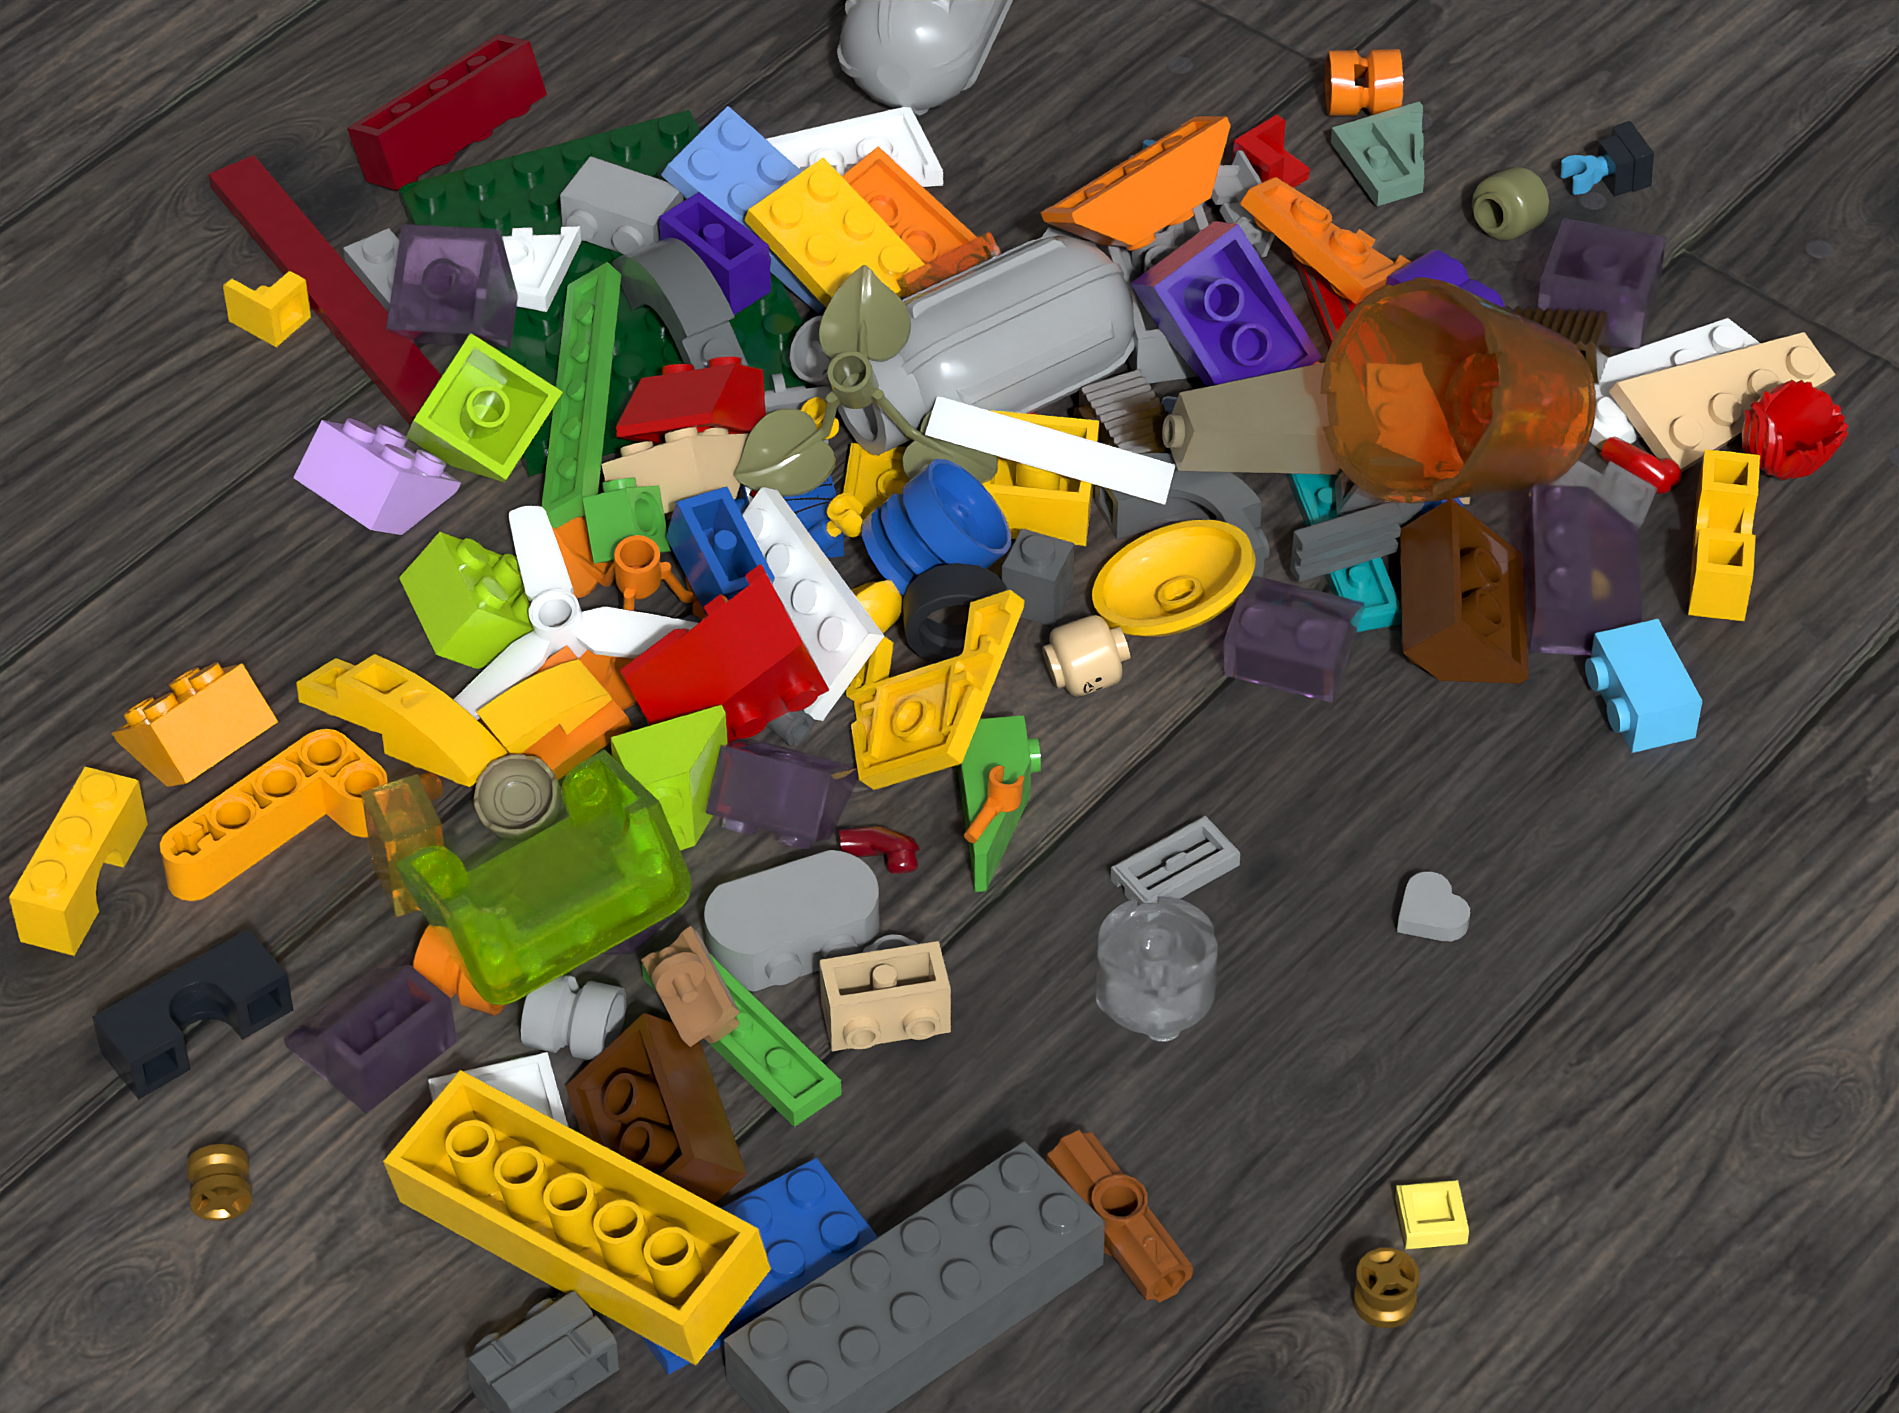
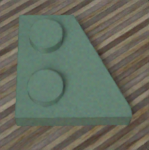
M1420 101L1332 127L1331 144L1376 206L1423 193L1424 135L1422 133L1423 105Z

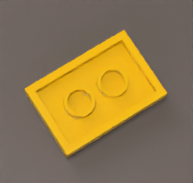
M824 157L748 209L744 221L769 245V248L826 308L839 287L862 265L868 266L899 297L922 282L930 270Z

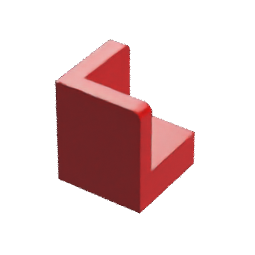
M1279 115L1271 117L1234 140L1233 161L1237 151H1243L1262 183L1276 177L1295 188L1309 179L1310 168L1284 149L1286 121Z

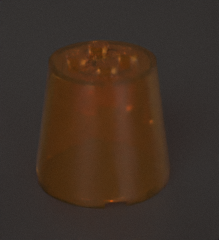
M1414 277V280L1405 281L1394 286L1386 284L1365 297L1347 316L1335 335L1327 354L1321 380L1320 394L1327 395L1329 426L1323 428L1330 450L1338 465L1352 482L1362 490L1380 499L1397 503L1416 504L1535 490L1545 487L1560 479L1578 461L1590 439L1596 415V391L1591 370L1583 354L1569 339L1552 329L1457 285L1425 277Z

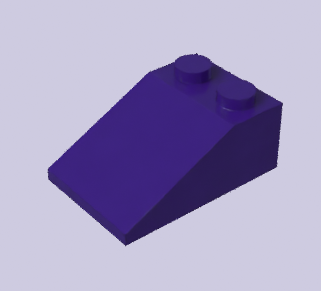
M1214 221L1131 283V286L1157 327L1207 387L1313 365L1322 358L1239 224Z

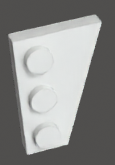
M580 226L561 227V235H533L532 228H513L512 236L483 237L477 229L413 231L395 265L397 282L547 312L581 243Z

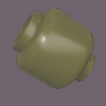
M1518 166L1506 168L1479 183L1473 194L1472 209L1474 218L1481 230L1491 238L1506 241L1514 240L1541 225L1548 214L1550 201L1547 188L1540 177L1533 171Z

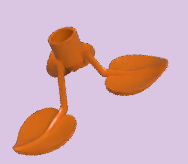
M576 517L556 529L552 527L574 590L573 594L576 598L589 595L598 583L604 587H609L616 578L619 590L624 593L623 610L634 611L635 600L649 597L659 588L661 579H664L683 603H694L693 615L698 616L701 620L704 619L706 614L687 577L685 578L688 591L685 590L671 572V564L669 562L660 563V550L652 539L642 535L629 536L617 545L614 552V562L594 564L586 517ZM588 649L579 657V660L622 710L638 703L620 671L634 659L596 655Z

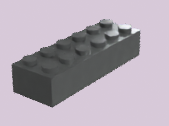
M1024 1141L724 1339L727 1383L754 1413H886L1101 1267L1104 1262L1105 1221Z

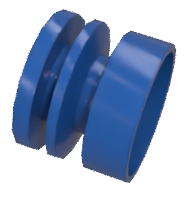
M947 459L933 460L903 487V494H893L883 503L882 507H877L862 521V538L869 556L879 572L886 580H891L903 596H905L907 587L921 573L932 568L962 563L977 565L987 569L1011 547L1009 526L993 496L967 470Z

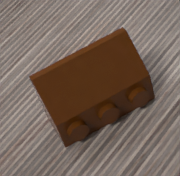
M1452 498L1402 527L1400 534L1402 588L1400 602L1402 607L1403 635L1401 645L1403 653L1408 660L1416 666H1421L1439 681L1520 684L1528 680L1523 554Z
M643 1013L566 1085L582 1135L713 1205L747 1175L701 1042L699 1041L691 1047L687 1045L672 1022Z

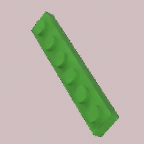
M608 262L570 283L567 287L556 388L563 393L553 407L542 508L545 509L550 524L555 529L576 517L584 516L585 510L582 498L598 494L621 283V273Z

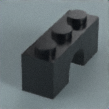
M247 929L229 940L215 944L208 952L178 969L165 972L155 982L132 995L112 1002L105 1010L94 1015L92 1018L101 1054L139 1100L191 1070L182 1031L192 1023L205 1019L220 1020L230 1025L243 1040L292 1012L293 1005L287 973L253 933Z

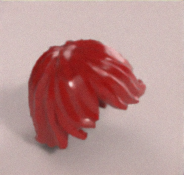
M1791 379L1781 385H1777L1769 392L1764 391L1762 397L1757 402L1753 401L1750 405L1752 409L1745 410V422L1742 428V448L1745 454L1760 455L1759 469L1765 471L1766 475H1773L1778 480L1784 481L1812 475L1834 455L1846 440L1849 425L1844 421L1845 416L1841 414V407L1832 402L1829 394L1821 388L1819 390L1816 387L1813 388L1812 382L1804 383L1802 379L1795 382Z

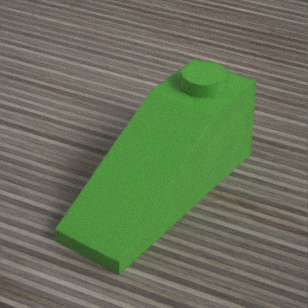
M1024 715L979 719L962 764L956 765L966 830L980 813L986 802L991 769L1000 765L1004 766L1002 784H1013L1020 775L1024 776L1022 799L1019 808L1011 812H1000L993 818L976 843H971L967 840L975 892L987 891L1030 798L1031 773L1041 772L1038 738H1028Z

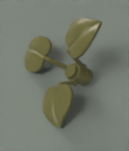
M862 265L836 291L824 312L820 324L819 339L823 351L831 360L827 374L833 391L826 395L827 407L822 426L817 430L812 417L797 409H780L771 412L762 418L749 434L741 460L734 471V476L739 483L755 492H758L761 487L778 490L782 497L799 496L815 490L828 479L835 467V454L823 439L831 433L837 406L842 404L850 409H861L872 402L877 403L905 435L914 440L903 454V468L909 481L933 460L947 459L962 466L983 484L992 480L997 473L998 461L996 455L925 435L932 410L925 416L920 431L916 430L885 397L884 392L879 389L878 380L869 360L884 362L895 357L908 342L911 333V320L907 308L900 297L887 287L868 266Z

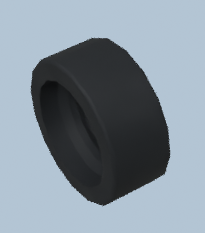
M955 563L937 566L921 573L907 587L903 599L904 631L908 645L919 657L934 664L961 655L964 650L967 624H941L927 617L944 607L956 605L970 606V602L1007 591V586L995 573L977 565Z

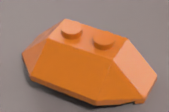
M1227 116L1193 117L1160 140L1060 202L1040 212L1044 222L1101 245L1125 246L1127 250H1136L1149 245L1156 239L1155 233L1165 226H1173L1187 221L1195 214L1193 210L1195 207L1211 198L1230 130Z

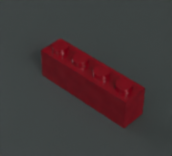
M497 34L347 127L366 182L398 191L404 185L418 181L420 175L434 166H441L451 162L456 157V152L467 145L487 139L493 134L494 128L508 119L526 114L531 108L530 105L546 96L547 92L530 41Z

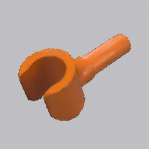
M1000 765L991 769L986 802L964 833L966 840L976 843L993 818L1000 812H1011L1019 808L1024 783L1023 775H1020L1013 784H1002L1004 766Z

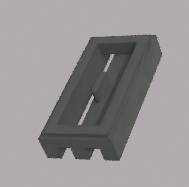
M1389 501L1295 530L1290 564L1291 572L1299 583L1398 552L1399 543L1395 538L1400 537L1401 534L1398 522H1401L1403 519L1402 511L1395 501Z

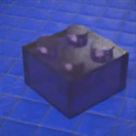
M1563 218L1541 276L1538 306L1544 311L1548 307L1554 311L1560 307L1565 312L1570 307L1575 312L1582 308L1586 313L1591 308L1597 313L1603 309L1608 313L1609 345L1640 349L1660 289L1667 237Z

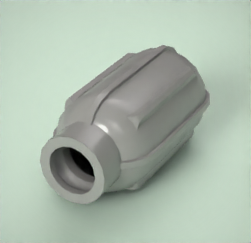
M846 0V16L842 23L840 43L837 50L841 68L846 74L853 77L856 84L872 99L895 109L901 107L911 108L915 116H920L931 107L944 105L962 90H967L974 84L1013 0Z
M1061 235L1046 236L1024 243L903 299L902 302L906 306L911 320V333L908 342L895 357L887 361H869L878 380L879 389L884 392L885 397L910 425L918 431L921 429L925 416L933 410L937 396L988 411L995 410L1029 414L1079 391V387L1108 377L1123 366L1134 349L1133 300L1129 286L1124 278V271L1120 265L1114 263L1094 244ZM875 402L861 409H850L842 404L837 406L847 429L857 443L868 453L878 456L912 440L905 435Z

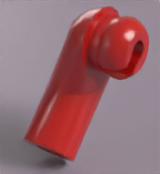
M1615 436L1609 438L1602 447L1601 456L1604 461L1628 474L1651 493H1668L1671 487L1679 484L1681 480V469L1670 458L1658 460L1653 455Z

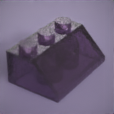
M1533 484L1526 528L1530 653L1591 655L1595 633L1642 622L1638 527L1589 487Z

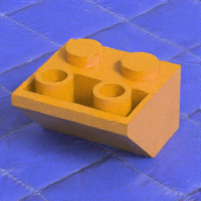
M216 662L202 670L195 667L169 683L173 693L170 692L157 700H154L153 697L147 698L127 710L123 714L127 723L113 731L112 735L117 743L166 787L190 782L278 723L243 664L221 668L220 664Z

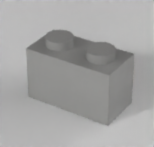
M590 156L560 194L563 227L580 226L582 241H587L625 255L660 241L659 216L682 203L683 194L669 182Z

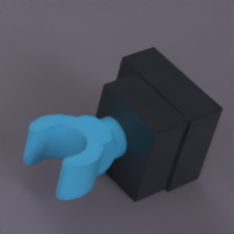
M1627 121L1612 126L1611 137L1599 141L1598 157L1592 155H1571L1562 159L1561 178L1575 175L1573 176L1572 193L1574 195L1590 191L1593 184L1598 183L1601 179L1614 197L1630 191L1635 192L1650 187L1652 184L1654 152L1632 122Z

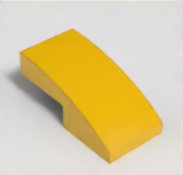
M576 659L526 679L493 699L476 713L509 754H521L557 725L568 735L612 701V698L583 663Z

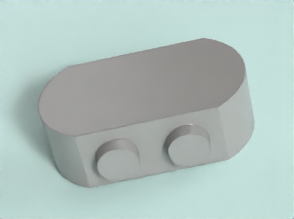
M828 850L718 885L709 896L704 911L706 948L748 991H758L773 985H785L798 977L819 971V960L862 953L865 947L874 944L879 935V886L876 876L865 862L854 855L842 851Z

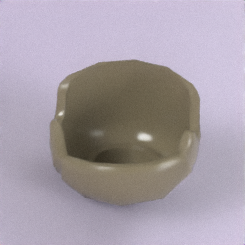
M510 754L491 761L477 778L473 805L480 821L491 833L499 838L522 842L542 835L556 821L562 805L561 787L554 772L542 759L523 754Z

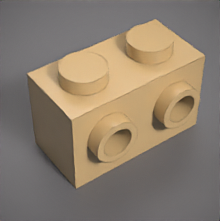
M939 941L819 960L821 1006L832 1051L850 1048L866 1049L875 1044L906 1039L922 1040L937 1034L951 1032V988Z

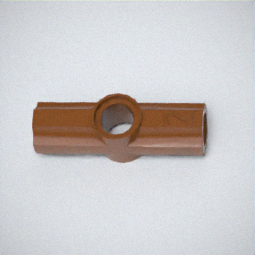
M1077 1130L1061 1138L1058 1145L1047 1154L1046 1163L1105 1221L1104 1253L1116 1259L1146 1301L1157 1300L1160 1303L1178 1294L1180 1288L1192 1278L1193 1266L1147 1206L1148 1194L1144 1185L1137 1179L1123 1174L1093 1132L1082 1133L1080 1130ZM1119 1214V1215H1125V1216L1120 1217V1216H1113V1215Z

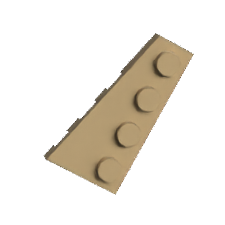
M1802 332L1617 382L1609 390V393L1657 459L1670 458L1679 465L1681 472L1703 460L1704 449L1719 450L1742 436L1745 410L1752 409L1750 405L1753 401L1757 402L1762 397L1764 391L1769 392L1777 385H1781L1791 379L1795 382L1801 379L1804 383L1812 382L1813 388L1819 389L1827 384L1835 376V373L1807 335Z

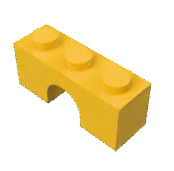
M1704 449L1696 494L1688 615L1745 621L1754 571L1756 535H1752V527L1758 497L1760 455Z
M84 767L9 897L20 942L75 956L99 913L96 886L103 863L124 868L148 826L139 780Z

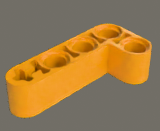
M321 729L307 734L173 826L163 835L160 842V851L168 889L175 897L181 900H202L212 895L326 814L345 831L357 837H372L384 832L390 826L393 819L385 770L349 738L336 730Z

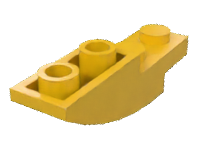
M376 654L358 665L335 658L296 682L299 702L324 711L328 715L336 716L365 727L369 731L382 734L384 754L409 763L414 767L422 768L450 779L457 784L471 787L476 784L477 778L491 761L508 756L506 749L494 736L447 694L415 673Z

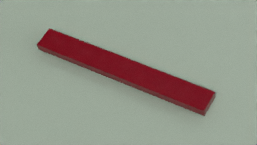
M254 155L208 174L211 189L283 275L291 271L306 279L309 306L411 426L416 415L442 377L438 370Z

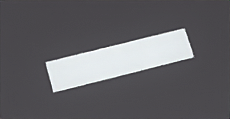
M938 396L925 435L1164 505L1175 465Z

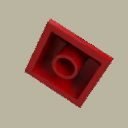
M740 357L712 358L709 360V368L697 370L691 364L662 367V375L641 378L616 426L617 438L638 442L652 441L653 445L666 443L665 434L696 427L698 433H704V430L715 427L727 429L729 434L751 433L755 425L766 416L763 370L742 365Z

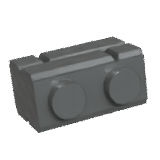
M575 1291L569 1292L557 1301L545 1299L539 1302L528 1312L524 1322L504 1335L497 1332L486 1336L475 1346L472 1355L466 1358L470 1387L475 1396L492 1413H554L619 1370L617 1341L614 1335L597 1316H593L591 1309Z

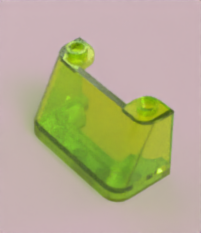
M605 750L576 765L565 777L561 794L569 817L476 868L466 872L463 863L457 855L444 846L423 848L395 863L406 889L469 983L483 1000L493 1005H506L521 999L674 914L685 904L690 896L692 887L690 873L660 801Z

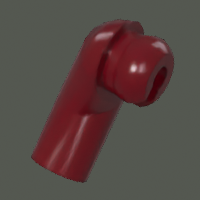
M883 826L839 830V846L842 852L849 853L855 857L887 855V869L891 874L912 873L918 868L916 852L920 851L916 840L911 836Z

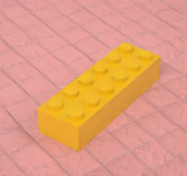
M462 1070L456 1074L383 1161L401 1203L565 1294L575 1291L587 1306L695 1366L771 1270L757 1227Z

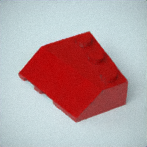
M759 564L745 575L750 585L729 601L720 594L705 605L704 609L707 614L692 629L672 630L620 670L650 726L722 705L726 713L727 744L739 738L746 739L757 735L766 727L767 723L790 711L797 712L808 708L817 700L818 696L830 690L762 564Z

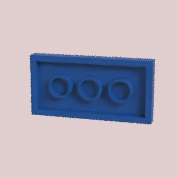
M817 1158L721 1208L759 1229L771 1270L706 1354L724 1345V1339L878 1238ZM641 1336L668 1375L690 1363Z

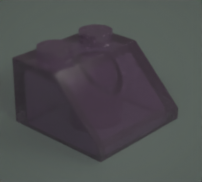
M402 224L386 329L416 343L462 346L470 333H472L493 348L510 349L518 294L501 231L487 228Z
M1256 576L1239 595L1223 642L1224 675L1333 703L1364 611V602Z
M754 739L721 745L706 813L722 817L721 826L728 830L755 834L757 827L778 832L776 841L781 844L801 849H810L811 842L816 843L831 838L858 781V769L853 765Z

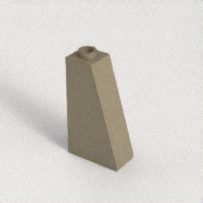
M1333 360L1180 392L1172 414L1165 418L1163 424V441L1165 446L1170 448L1178 471L1340 475L1361 446L1365 443L1372 447L1377 437L1346 360Z

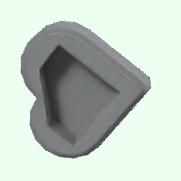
M1435 872L1418 873L1410 878L1406 886L1398 919L1397 932L1439 941L1458 940L1466 934L1469 928L1470 907L1460 896L1452 894V886L1441 874Z

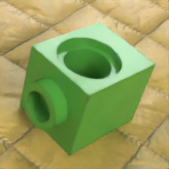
M635 477L617 479L602 483L604 493L582 498L594 564L614 562V552L617 545L623 539L634 535H642L652 539L658 545L660 553L671 551L670 544L666 538L667 527L659 485L637 487Z

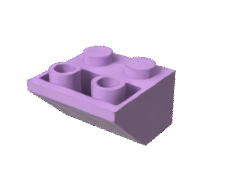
M347 418L344 424L321 420L293 477L368 529L403 535L454 495L461 484L460 481L444 472L446 463L443 460L423 450L414 452L405 446L408 438L402 433L382 424H378L376 430H373L364 423L351 418Z

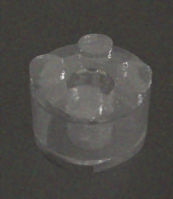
M1158 896L1157 903L1139 905L1138 899H1134L1119 905L1110 912L1100 927L1097 944L1096 1002L1098 1006L1121 1026L1138 1033L1147 1034L1151 1039L1159 1042L1173 1040L1179 1035L1180 1031L1199 1022L1210 1010L1216 992L1218 944L1214 935V927L1207 915L1187 901L1168 896Z

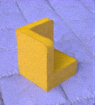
M291 271L286 273L270 288L260 286L254 291L234 279H230L223 285L229 322L275 347L280 345L311 318L306 279Z

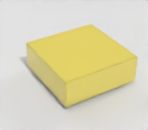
M1458 1180L1396 1186L1395 1200L1405 1249L1468 1243L1469 1228Z

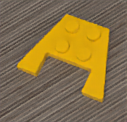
M1007 590L970 602L964 650L961 655L889 678L894 643L884 636L851 681L850 686L846 688V696L853 700L857 721L851 724L858 776L861 782L876 790L962 764L1023 611L1024 599L1012 590Z

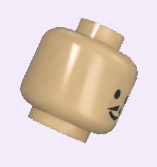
M1090 615L1054 628L1050 633V644L1042 647L1045 662L1055 688L1065 687L1068 693L1076 697L1119 683L1123 671L1121 662L1130 659L1129 648L1121 628L1110 629L1106 621L1097 615Z

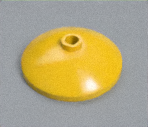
M1191 520L1171 524L1132 541L1105 564L1094 582L1092 590L1093 604L1098 616L1102 617L1111 629L1120 627L1122 632L1128 635L1151 638L1182 633L1212 620L1238 599L1254 572L1255 552L1248 536L1232 524L1216 520Z

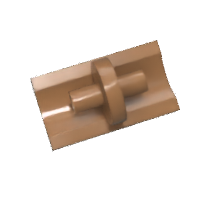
M690 926L682 931L678 939L669 947L650 953L641 959L678 1033L687 1045L691 1047L703 1038L709 1043H716L738 1027L739 1021L736 1016L740 1014V1011L699 933Z

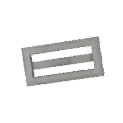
M1203 816L1112 866L1111 881L1117 888L1121 885L1124 886V895L1131 903L1135 900L1139 903L1138 911L1146 918L1240 865V852L1206 816ZM1205 839L1209 840V842L1187 854L1183 852ZM1166 861V865L1140 880L1137 878L1139 875Z

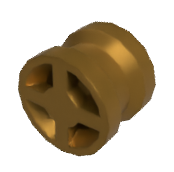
M215 1144L200 1148L192 1153L186 1161L187 1177L193 1185L189 1191L191 1211L196 1216L211 1221L229 1220L239 1217L248 1211L252 1205V1191L250 1184L245 1180L249 1174L248 1155L244 1150L234 1145Z
M1378 1248L1369 1251L1360 1259L1356 1269V1286L1353 1301L1354 1308L1361 1319L1369 1325L1378 1328H1395L1405 1324L1412 1317L1416 1308V1292L1420 1281L1419 1268L1414 1259L1404 1251L1395 1248ZM1395 1289V1293H1394V1294H1391V1295H1384V1294H1383V1293L1386 1292L1387 1290Z

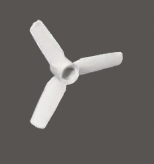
M523 506L510 511L509 521L526 595L532 602L529 608V618L534 631L508 646L454 701L467 710L476 720H479L480 717L476 713L478 710L510 688L525 681L544 665L547 658H550L566 645L578 658L588 649L596 655L635 659L672 630L683 628L690 630L698 623L611 607H601L582 612L578 600L573 594L574 590L545 509L540 506Z

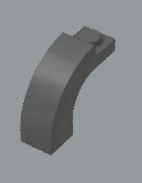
M668 237L620 256L612 262L613 267L621 273V285L632 310L634 311L648 305L658 313L670 331L684 364L694 365L695 370L709 368V360L712 358L740 357L742 365L748 366L729 322L735 318L730 305L710 270L687 244L677 238Z
M1145 453L1140 455L1175 465L1165 505L1095 485V504L1116 539L1191 520H1216L1238 527L1248 536L1256 558L1254 572L1245 589L1263 584L1264 560L1269 558V545L1264 532L1260 528L1262 501L1245 482L1231 472L1178 471L1172 454Z

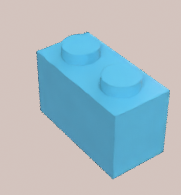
M1659 619L1595 633L1591 658H1588L1585 663L1587 680L1593 691H1600L1607 705L1609 723L1614 732L1622 733L1631 753L1696 738L1702 699Z

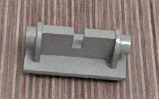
M1237 151L1232 165L1219 166L1211 198L1216 205H1222L1220 213L1226 223L1239 224L1251 245H1255L1261 257H1266L1275 234L1259 227L1254 221L1253 215L1240 205L1249 188L1262 182L1243 151Z

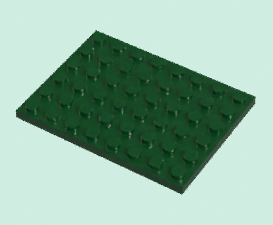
M690 110L669 114L660 118L408 183L399 189L400 202L414 231L477 229L483 237L512 236L513 228H532L533 235H561L563 223L560 194L590 156L668 182L661 174L667 165L701 133V130ZM581 240L578 250L547 312L443 292L452 302L457 316L456 323L465 341L470 333H472L556 387L568 285L606 262L613 266L612 262L624 254ZM770 272L771 292L735 314V318L729 322L748 366L763 370L764 391L771 390L770 375L782 373L786 388L805 386L806 389L815 388L816 386L800 379L792 369L790 361L791 344L797 331L804 323L784 285ZM621 283L602 456L620 452V449L625 446L641 443L617 438L616 426L641 378L662 375V367L667 365L684 364L670 331L658 313L648 305L633 311ZM553 409L520 458L528 477L546 472Z

